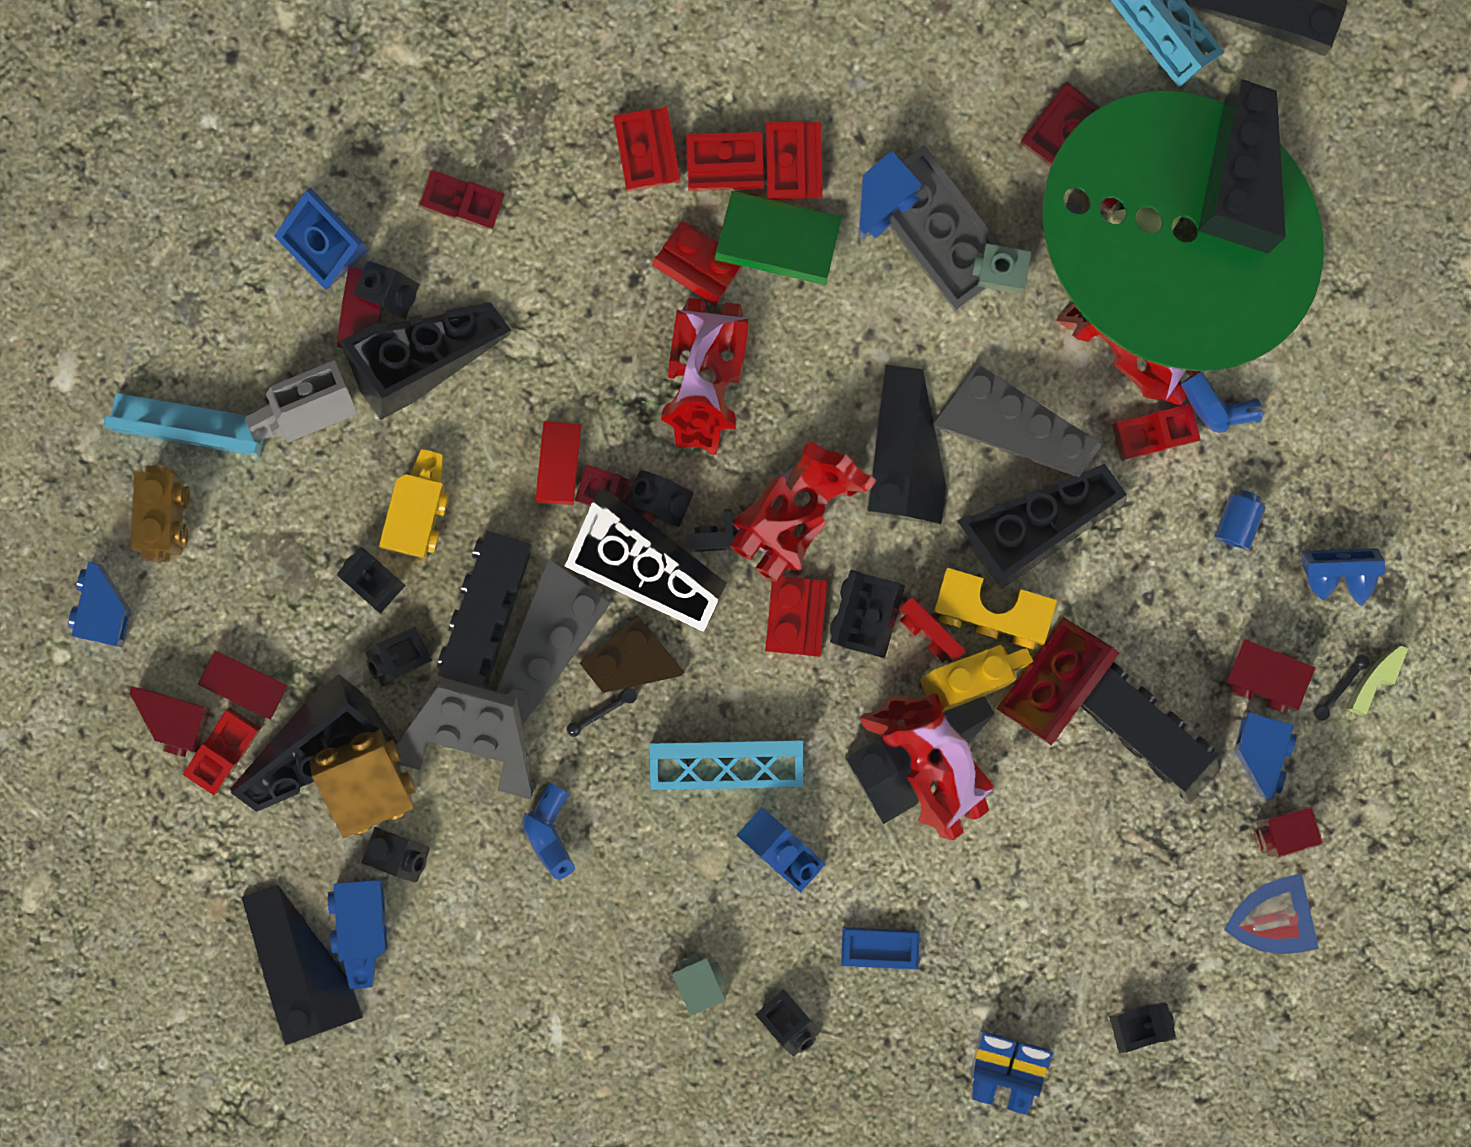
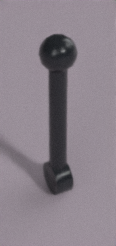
M1358 655L1356 657L1355 666L1325 704L1315 708L1314 715L1318 720L1324 721L1329 718L1330 708L1360 670H1364L1369 666L1370 660L1366 655Z
M632 688L625 689L620 698L578 723H569L566 727L568 735L576 737L581 733V729L624 703H634L637 699L636 691Z

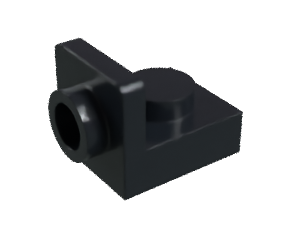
M724 509L725 532H717V526L694 527V533L687 534L688 553L733 550L730 546L740 530L732 524L736 519L732 518V510Z
M416 626L377 643L366 652L369 672L375 679L379 680L381 686L390 684L396 678L423 667L432 661Z
M784 989L755 1014L778 1043L792 1056L807 1051L815 1043L816 1036L821 1033L819 1027Z

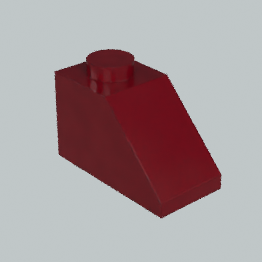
M131 686L129 694L154 740L165 744L164 752L185 757L187 751H198L211 708Z

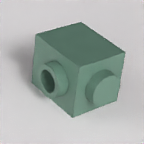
M986 244L983 254H975L972 275L979 276L977 287L1023 294L1026 287L1031 251Z
M696 953L676 962L678 970L673 971L672 976L690 1016L726 1001L720 987L721 984L726 983V980L717 961L710 964L708 957L699 959Z

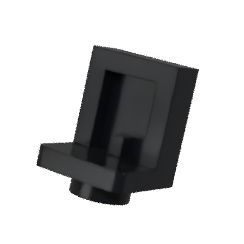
M368 261L357 283L354 295L380 306L393 315L406 319L410 307L415 302L416 292L420 284L395 269Z
M640 470L626 500V504L645 511L668 524L680 527L694 492L665 477Z
M360 547L355 554L349 556L337 573V576L343 582L350 586L380 614L406 586L363 547Z
M374 827L361 863L395 877L417 882L426 866L430 847Z
M1166 1002L1145 1004L1109 1016L1119 1053H1127L1155 1043L1169 1042L1176 1039L1174 1017L1169 1011Z

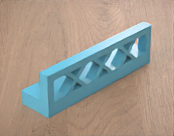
M1111 0L1178 88L1187 83L1202 68L1225 53L1184 0ZM1171 11L1178 14L1182 19V23L1175 19ZM1195 41L1199 42L1208 53L1206 56L1196 46Z
M115 393L112 415H105L103 426L111 432L261 457L264 440L255 441L245 420L247 415Z
M803 741L649 744L650 790L803 787ZM756 757L773 758L764 766ZM778 757H795V780H779L768 768ZM703 758H712L724 769L713 781H702L692 771ZM718 758L734 759L726 766ZM740 758H751L761 768L751 780L741 781L730 770ZM658 759H674L685 771L674 782H658ZM680 759L696 760L688 767ZM727 772L735 781L719 780ZM766 772L773 780L757 779ZM688 773L696 780L680 782Z

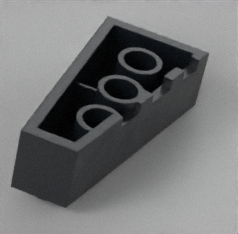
M1241 79L1224 99L1198 231L1267 254L1286 238L1277 91Z
M1103 464L1083 472L1080 477H1069L1055 485L1041 490L1037 489L1005 504L1001 503L971 517L969 515L957 520V528L1002 590L1126 504L1127 494L1108 467Z
M605 487L601 488L593 500L565 564V567L702 631L705 630L727 584V582Z
M488 530L485 538L478 537L472 559H476L477 562L473 573H467L463 581L460 595H463L464 599L460 610L455 609L448 629L452 633L447 646L442 647L436 666L439 668L438 676L484 689L488 688L533 550L531 544Z
M1113 662L1080 707L1110 734L1116 733L1119 736L1118 740L1135 757L1139 759L1145 758L1148 761L1147 765L1164 783H1174L1181 791L1180 797L1190 805L1220 772L1217 759L1213 756L1216 749L1200 735L1196 739L1192 738L1184 731L1187 724L1172 711L1165 715L1155 706L1158 702L1156 697L1143 686L1136 690L1126 681L1129 675L1118 664Z

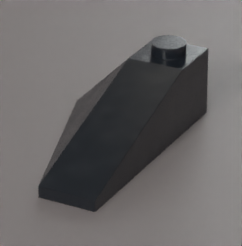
M1185 0L1189 7L1325 56L1333 46L1348 1Z
M487 302L446 310L445 314L432 317L412 316L409 317V321L389 325L387 321L374 323L341 340V345L360 392L379 419L382 420L414 403L509 336L511 329L493 304Z
M885 365L871 476L876 482L869 489L866 515L941 525L946 482L923 369Z
M338 674L307 699L230 788L231 794L255 812H258L299 794L301 787L314 782L310 759L315 757L321 750L329 747L337 748L351 742L355 736L361 733H372L381 729L387 742L390 740L396 742V739L366 696Z
M985 696L944 711L947 722L968 744L995 714ZM880 737L844 759L882 824L894 819L919 802L917 794L907 778V775L912 771L911 756L901 745L897 747L889 746L884 742L883 737ZM937 748L930 751L929 754L930 761L936 764L941 756Z
M279 885L241 897L272 1008L285 1045L363 1018L355 991L349 988L346 973L341 970L329 954L327 948L310 929L306 920Z

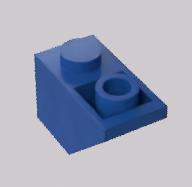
M892 150L862 177L858 235L862 240H865L870 234L877 238L892 224L888 219L900 209L904 214L920 200L917 193L920 192L922 184Z
M88 561L87 569H81L77 581V591L81 592L78 607L73 606L69 616L68 628L73 629L71 636L123 648L131 610L104 567Z
M1244 713L1234 752L1259 796L1265 799H1274L1275 793L1280 794L1282 792L1286 779V772L1281 771L1285 756L1291 757L1295 747L1296 735L1291 734L1293 725L1253 713Z
M763 807L756 812L736 835L800 893L826 865Z

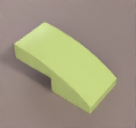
M1398 646L1384 654L1360 681L1346 710L1358 715H1366L1379 682L1385 685L1395 684L1408 648Z

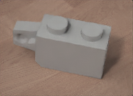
M333 360L272 385L266 393L270 403L246 416L245 420L255 441L284 435L286 442L289 443L358 413L337 363Z

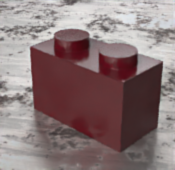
M1242 639L1238 641L1222 683L1231 686L1229 693L1250 701L1253 695L1267 700L1266 708L1286 715L1288 709L1291 711L1300 709L1316 667L1249 640Z
M1297 807L1256 819L1258 828L1253 829L1259 850H1265L1267 856L1282 857L1323 844L1312 807Z

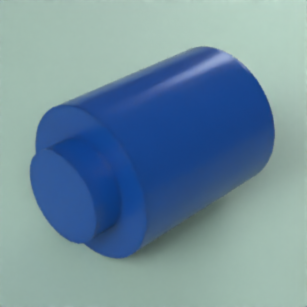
M1239 490L1238 495L1230 494L1214 538L1233 547L1250 550L1266 508L1259 503L1261 497L1245 490Z

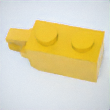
M421 449L411 474H404L396 479L379 547L382 549L427 560L429 552H436L440 531L435 530L438 515L445 516L450 494L444 493L445 486L441 483L444 461L442 454Z
M999 645L934 669L920 679L926 696L932 693L938 694L940 706L944 712L1003 689L1018 679L1015 671L1028 666L1033 660L1028 648L1007 654L1005 647L1002 648Z

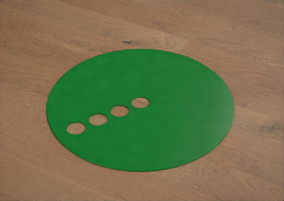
M1150 91L1129 95L1099 108L1086 117L1071 132L1060 147L1047 176L1043 197V230L1047 250L1061 285L1081 314L1099 332L1126 351L1147 361L1181 370L1211 371L1240 366L1265 355L1281 344L1298 327L1307 314L1315 298L1323 268L1324 240L1319 210L1305 176L1295 160L1280 143L1286 238L1267 254L1198 231L1224 103L1187 92ZM1069 189H1080L1087 194L1090 200V207L1087 212L1074 214L1066 208L1064 194ZM1115 198L1124 205L1126 216L1122 222L1113 224L1102 217L1100 204L1104 199ZM1149 207L1159 213L1162 225L1157 232L1147 233L1139 228L1136 222V213L1139 209ZM1177 217L1191 219L1197 227V237L1191 242L1178 240L1172 232L1173 220Z

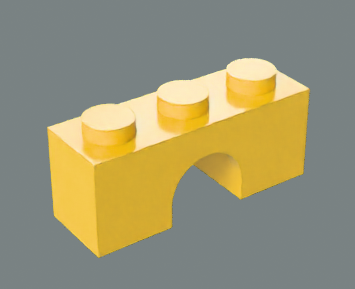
M950 568L944 570L932 614L940 616L939 623L959 629L962 623L976 626V634L992 639H997L998 634L1013 637V645L1028 648L1029 650H1034L1035 644L1040 646L1045 644L1057 603L1056 599L1020 589L1017 591L1013 607L1006 613L995 614L988 611L980 600V590L984 578Z

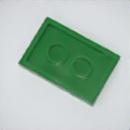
M731 191L715 260L826 285L842 216Z

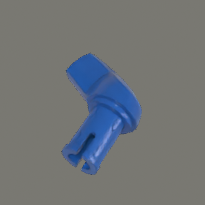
M1202 371L1194 373L1181 382L1182 388L1196 414L1213 432L1225 433L1229 430L1230 425L1262 421V410L1247 412L1261 407V402L1258 398L1227 403L1218 396Z
M548 782L533 811L524 814L522 826L529 843L544 867L553 878L563 879L575 870V865L558 836L557 830L554 829L556 825L553 823L570 793Z

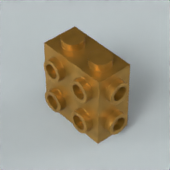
M146 465L145 472H134L131 549L141 553L142 559L152 562H170L171 555L181 556V547H187L188 525L183 524V509L189 508L190 488L189 486H184V479L175 475L174 470H169L167 466Z
M381 729L372 733H361L355 736L351 742L337 748L329 747L323 749L310 759L312 778L343 838L352 834H363L378 823L388 819L395 820L401 818L409 810L414 809L412 793L417 792L414 781L409 771L401 772L397 764L401 761L397 746L393 740L386 741Z

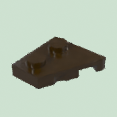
M639 616L579 663L603 693L677 678L685 673Z

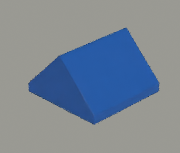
M312 188L306 190L274 235L325 290L339 280L348 271V267H352L369 251L364 242Z

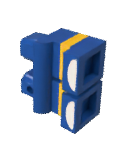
M980 1030L970 1076L974 1079L971 1099L992 1105L997 1085L1011 1089L1006 1109L1027 1115L1034 1096L1040 1097L1043 1080L1054 1052L1046 1048L1020 1041L1016 1042L1013 1039ZM1011 1057H1012V1061H1011V1064H1010L1009 1072L1007 1073V1070H1008V1067H1009V1063H1010V1059H1011Z

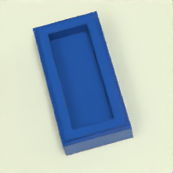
M843 927L841 966L918 970L920 931Z

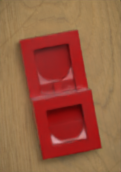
M1191 404L1112 424L1121 461L1201 441Z
M543 422L536 502L574 506L581 424Z
M231 707L226 709L207 741L202 743L183 775L215 796L236 768L261 728Z

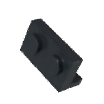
M851 569L848 578L844 580L841 586L840 595L842 600L838 614L834 616L831 622L830 643L844 649L885 659L905 585Z

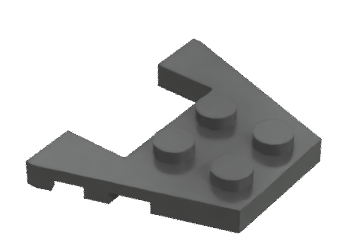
M441 677L420 706L414 719L408 723L399 740L395 742L401 756V761L397 763L398 765L420 770L424 761L427 742L444 748H452L475 754L482 758L502 761L503 767L498 791L531 799L535 788L534 779H531L529 772V755L525 753L524 731L517 698L514 696Z

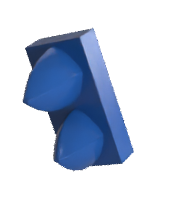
M1378 548L1302 551V567L1307 575L1308 583L1312 591L1321 600H1325L1332 594L1339 583L1340 577H1345L1351 596L1362 606L1372 595L1378 581V576L1385 575V560Z

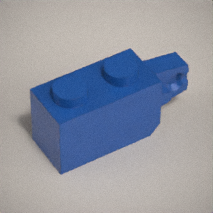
M383 879L334 883V891L328 892V910L330 915H336L337 929L330 931L332 953H338L339 961H344L350 989L374 987L376 958L381 957L388 949Z

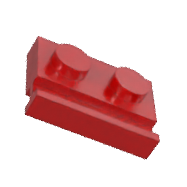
M667 106L654 110L647 109L613 115L626 192L664 186V184L680 183Z
M821 121L766 122L767 199H822Z
M762 132L686 134L688 191L764 189Z
M681 220L652 263L653 267L715 306L743 267L715 260L718 242Z
M780 576L777 581H772L765 652L820 657L827 590L826 580Z
M912 597L899 609V612L903 615L899 620L900 623L914 636L920 632L930 642L926 647L928 651L941 663L946 659L950 663L956 662L966 652Z

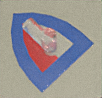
M1302 874L1283 877L1266 883L1249 894L1234 910L1224 928V931L1242 944L1263 952L1291 954L1319 949Z

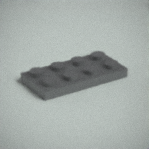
M923 145L902 161L922 184L920 192L917 193L920 200L906 213L903 214L900 209L888 219L892 223L889 227L956 312L986 289L977 287L979 276L972 275L975 254H983L986 244L1002 245L926 146Z

